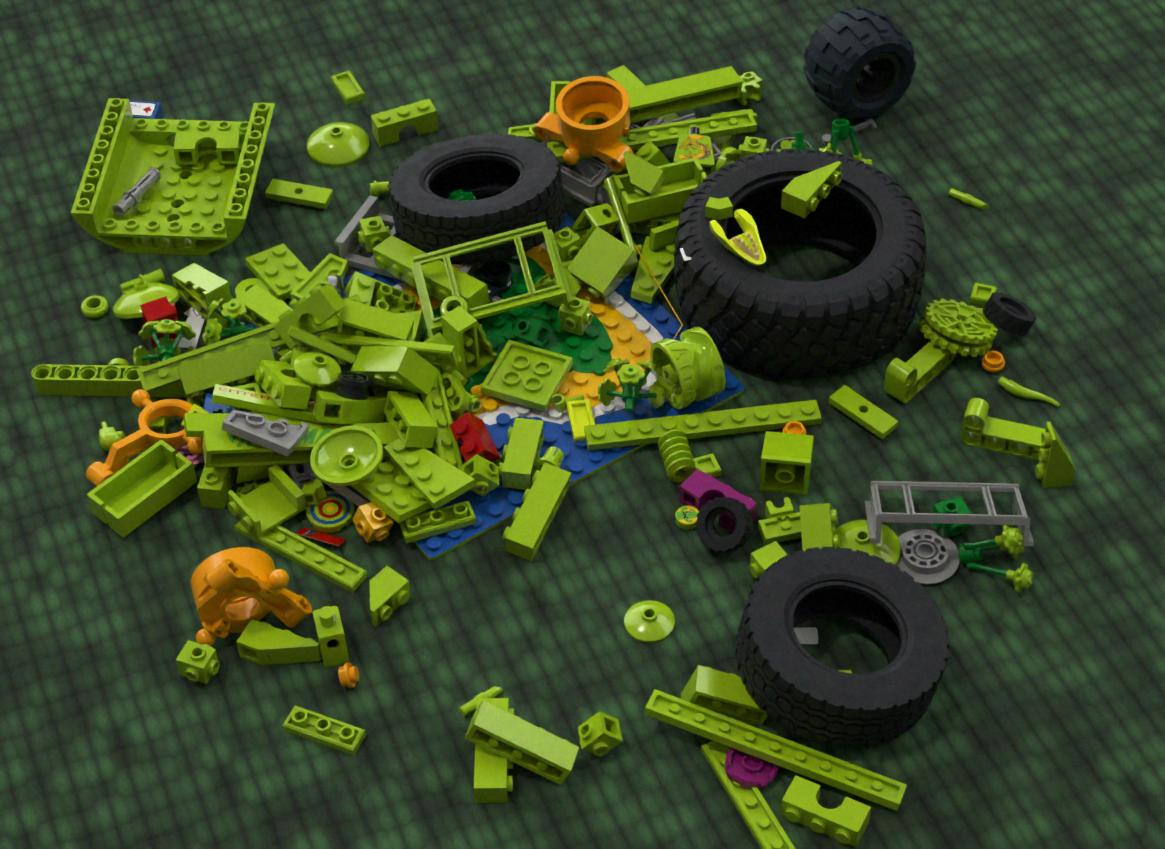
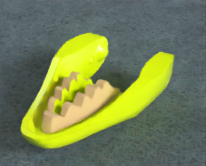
M738 209L734 212V218L744 233L730 240L727 239L722 227L716 220L709 222L711 232L726 249L754 266H759L766 262V255L756 223L747 211Z

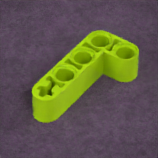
M930 340L906 363L899 358L893 359L886 369L884 392L902 403H907L953 361L956 354L951 353L948 349H941L939 345L932 344Z
M972 398L968 401L961 429V440L965 444L1039 460L1038 449L1042 448L1041 433L1045 432L1044 428L988 417L989 404L984 399Z

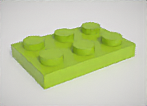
M284 243L245 258V265L269 289V292L279 300L291 298L290 293L310 273Z

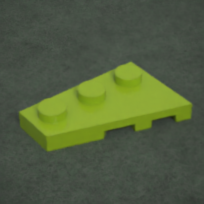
M329 253L290 293L291 300L295 298L300 300L303 297L307 299L311 296L309 291L319 284L322 287L325 286L330 275L341 276L343 280L349 268L348 261Z

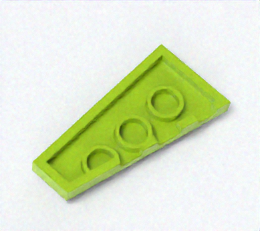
M646 236L641 255L662 289L674 273L675 243H669L665 247L653 251L649 247L650 237ZM640 256L631 290V298L652 304L661 290Z
M400 438L384 446L386 455L435 510L477 486L474 478L426 448L405 447Z

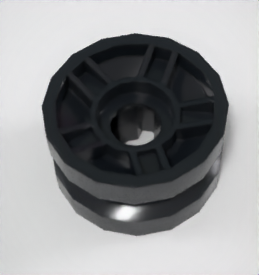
M494 260L485 263L481 267L482 282L486 284L492 283L493 286L500 288L501 293L507 292L512 287V269L507 262Z
M352 372L339 373L337 379L339 385H337L335 393L347 399L366 400L369 398V391L367 389L371 386V378L366 380L367 376Z

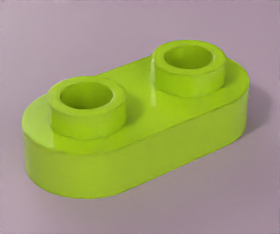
M448 373L441 375L449 410L455 414L463 413L470 403L468 393L458 378Z

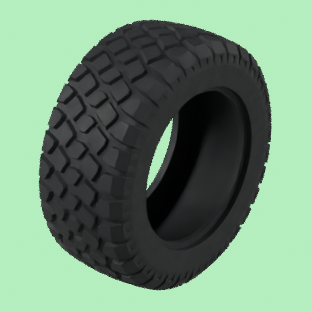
M781 149L779 152L776 150L760 152L757 156L749 155L738 159V162H730L719 168V171L711 173L703 179V183L698 184L691 192L690 197L687 198L682 208L674 250L675 283L682 314L691 328L698 326L709 334L721 357L732 363H741L740 367L752 371L762 370L763 374L778 377L780 374H783L786 378H803L806 375L809 378L827 377L828 373L837 375L849 372L850 369H858L871 363V360H877L886 354L889 349L893 348L902 339L911 326L919 306L924 285L923 277H925L926 239L921 213L916 203L912 201L911 196L904 188L899 186V183L889 175L883 174V171L874 166L864 164L863 161L849 156L843 157V154L829 151L823 153L820 150L803 149L802 151H798V149ZM837 161L842 162L841 173L843 175L840 183L830 190L827 198H823L816 210L811 211L806 218L781 208L782 191L795 177ZM709 197L717 199L728 197L733 205V217L721 220L705 217V206ZM738 209H743L754 219L762 246L782 242L818 244L841 252L858 266L843 275L821 281L800 282L774 278L751 268L740 257L726 249L711 232L709 222L716 220L722 227L727 239L730 240L744 233L734 218V212ZM680 248H683L686 257H691L692 259L684 261Z

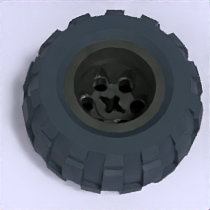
M864 7L856 9L847 8L834 16H830L814 32L805 50L804 72L815 96L830 110L851 119L859 118L864 120L886 112L902 98L905 91L909 88L913 80V73L916 70L915 52L905 31L889 16L874 9Z

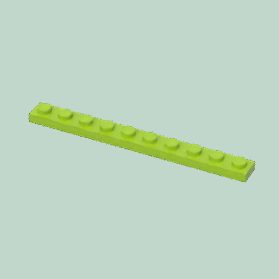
M749 110L630 129L618 141L626 144L634 151L639 150L648 141L652 142L656 147L678 144L680 134H688V128L690 127L700 128V135L715 138L756 131L757 123ZM561 141L547 142V148L553 151L558 162H565L563 154L568 149L565 143ZM580 154V159L596 157L591 154L587 156Z
M358 294L343 299L345 303L347 299L361 302ZM342 310L322 324L310 314V321L317 330L313 335L338 327V319ZM278 322L137 369L143 390L149 392L181 381L177 369L178 365L266 340L270 341L272 349L286 345L273 327Z
M817 400L588 425L584 426V433L589 451L658 443L659 438L665 432L673 429H681L686 433L687 439L781 429L791 421H798L803 426L821 424L822 418Z
M654 689L645 707L644 714L896 811H898L907 787L906 784L656 689Z

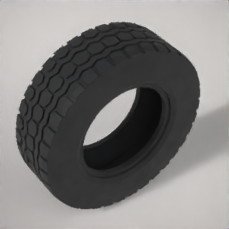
M492 133L467 135L461 138H452L448 141L444 140L435 145L432 144L425 147L423 150L415 152L413 156L406 158L404 162L397 166L389 180V197L396 234L400 240L425 253L546 221L548 230L552 229L553 233H555L564 219L565 202L558 159L546 145L527 137ZM457 190L472 192L474 196L498 194L489 198L472 201L447 199L451 197L450 194ZM543 233L521 238L524 252L542 244L545 240ZM513 240L450 257L451 264H481L494 260H503L506 257L516 256L518 253Z
M815 547L808 548L806 551L793 552L790 556L786 555L780 558L777 562L770 565L757 579L748 596L737 630L735 656L740 678L743 684H746L745 689L751 698H755V703L761 710H765L766 714L775 722H780V725L790 732L792 730L795 731L798 736L805 739H813V742L824 745L829 743L830 746L861 748L862 745L870 747L878 745L879 742L881 744L889 742L894 737L898 738L910 730L922 718L933 699L946 668L949 654V635L947 634L948 630L945 620H943V615L939 607H936L934 599L930 594L926 593V589L919 582H915L911 575L905 571L902 572L898 566L891 562L887 563L885 559L878 556H870L869 553L859 550L855 552L852 549L839 547V549H835V547H822V549ZM819 618L838 619L856 625L878 642L885 653L888 666L881 670L864 674L845 673L827 667L814 659L802 647L796 637L794 628L803 622Z

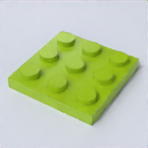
M508 340L481 385V393L546 412L551 403V397L557 393L572 367L573 358Z
M391 459L380 463L377 470L365 480L351 485L398 523L432 508Z

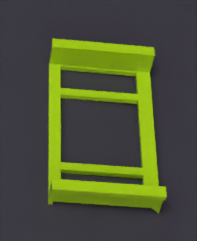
M546 221L414 256L415 266L411 268L429 338L438 333L437 330L442 329L441 317L434 318L421 265L443 260L452 296H460L450 257L513 240L528 293L470 308L468 313L477 320L562 297L564 305L573 303L552 229L548 230ZM543 233L557 285L535 291L521 238Z

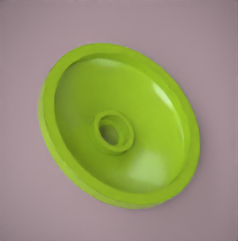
M334 122L321 126L310 135L307 141V152L310 158L320 165L344 167L361 160L367 154L370 142L367 133L362 128L347 122Z
M138 282L116 301L113 306V313L116 317L124 319L142 317L141 304L167 296L170 304L176 303L180 298L179 291L173 286L162 283Z
M360 426L337 428L324 435L313 447L310 456L311 468L315 476L326 484L333 486L353 485L365 480L377 470L383 458V446L379 437L370 429Z
M867 520L850 521L835 529L836 534L839 535L840 547L849 548L855 552L856 550L869 553L870 556L875 555L885 559L887 563L891 562L897 565L900 559L901 545L895 532L888 526L881 523L880 543H870Z

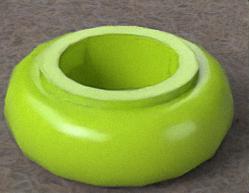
M96 295L86 298L81 304V311L88 318L102 317L108 312L109 308L108 301L104 297Z
M455 295L444 299L440 306L441 316L445 315L452 305H459L465 311H469L466 300Z

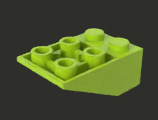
M356 271L345 287L343 299L358 294L363 304L381 308L395 314L414 311L417 297Z

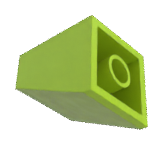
M597 226L567 270L579 285L582 284L588 288V293L595 298L600 296L606 300L636 268L639 262L634 249Z
M766 431L761 456L760 490L808 495L813 435Z

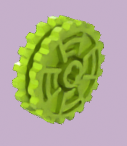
M940 299V301L932 300V303L929 302L924 310L925 315L919 324L921 327L920 331L925 333L924 337L926 339H931L932 344L939 345L943 350L948 349L953 354L960 353L962 356L969 354L973 357H977L978 354L983 356L986 352L990 351L993 344L992 340L995 339L998 331L996 325L985 317L982 310L979 311L973 305L968 306L965 302L961 301L959 303L953 299H950V301Z

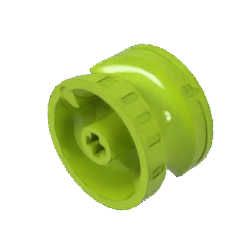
M697 326L683 331L680 335V341L666 338L651 345L650 360L658 366L656 370L662 374L661 376L654 375L655 379L660 382L661 388L665 391V398L674 408L682 409L694 400H704L724 391L726 376L722 359L713 340L701 327Z

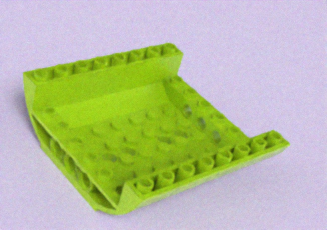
M108 98L71 210L72 217L87 233L112 247L123 250V253L210 256V252L220 250L233 242L243 230L275 103H254L249 122L138 119L133 118L129 99ZM240 131L242 150L238 164H219L218 156L208 153L198 159V165H176L174 154L176 132ZM151 168L159 170L161 178L139 199V203L136 206H132L124 216H118L113 211V206L123 198V193L130 190Z

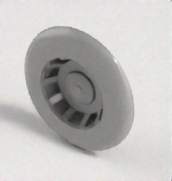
M928 529L911 530L898 537L901 545V554L896 566L902 572L905 571L911 575L915 582L927 585L937 584L950 578L957 570L960 563L959 551L948 537L942 538L939 532Z

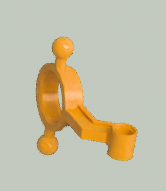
M143 389L136 390L132 394V403L138 408H144L138 418L140 430L112 444L106 462L104 464L102 462L91 464L86 471V478L96 487L126 466L131 457L148 449L161 439L174 449L187 445L190 453L194 455L203 454L202 437H186L185 429L172 434H159L149 428V425L154 420L165 415L167 417L184 418V413L189 412L192 404L179 399H164L152 402L147 391Z

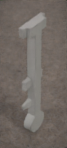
M869 118L865 122L855 125L854 132L869 126L874 129L877 128V125L872 118ZM823 135L822 143H830L831 135Z

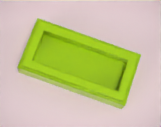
M350 71L331 76L332 84L346 105L366 99L364 91Z

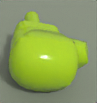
M105 421L101 423L102 429L99 430L100 447L104 451H110L112 444L125 438L124 431H115L114 427H108Z

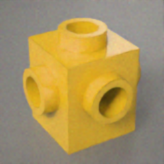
M372 502L359 506L352 519L358 533L363 536L367 543L385 539L394 524L393 519Z

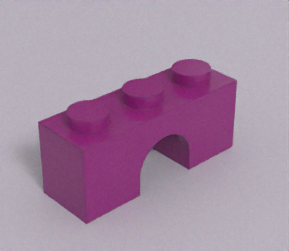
M696 469L680 486V503L685 506H693L700 512V508L710 499L713 500L715 497L734 498L746 505V508L751 512L753 521L756 519L757 503L699 469ZM727 512L720 513L719 525L733 533L736 525L735 519Z

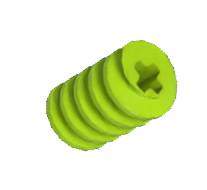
M681 429L669 430L658 440V448L660 449L666 475L674 483H684L696 470L691 448L686 438L687 435Z

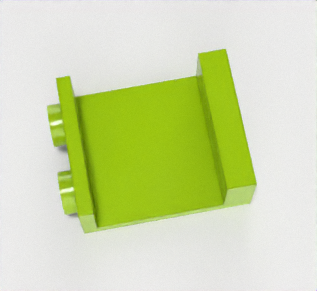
M277 464L268 468L270 481L239 498L232 490L228 492L229 503L227 506L234 516L237 515L245 529L252 531L257 538L306 509L305 493Z

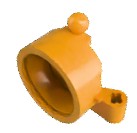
M588 76L567 84L560 91L556 99L557 115L550 112L546 113L533 128L536 137L542 141L559 140L565 143L568 149L564 151L563 159L568 165H574L579 162L580 154L584 156L591 154L600 158L611 170L619 173L626 167L623 155L625 150L634 155L629 146L618 141L630 131L629 96L621 84L610 78ZM593 117L603 118L607 121L599 125L582 124L586 119Z
M237 547L217 552L200 563L191 577L193 597L199 619L204 627L196 634V642L202 645L208 644L213 646L217 637L224 639L228 633L243 632L251 619L259 621L271 611L286 626L293 628L312 613V607L305 597L285 588L289 583L287 572L283 569H276L272 558L267 553L255 548Z

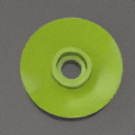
M302 353L294 361L293 367L297 376L312 385H332L338 381V374L341 373L339 364L333 358L323 353Z
M652 600L641 601L628 609L624 617V626L627 633L635 640L644 643H655L664 640L672 633L675 626V617L672 610L661 602Z

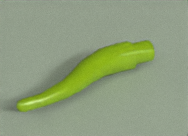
M1003 376L998 380V385L1016 397L1040 400L1051 403L1056 407L1060 406V403L1054 399L1025 388Z

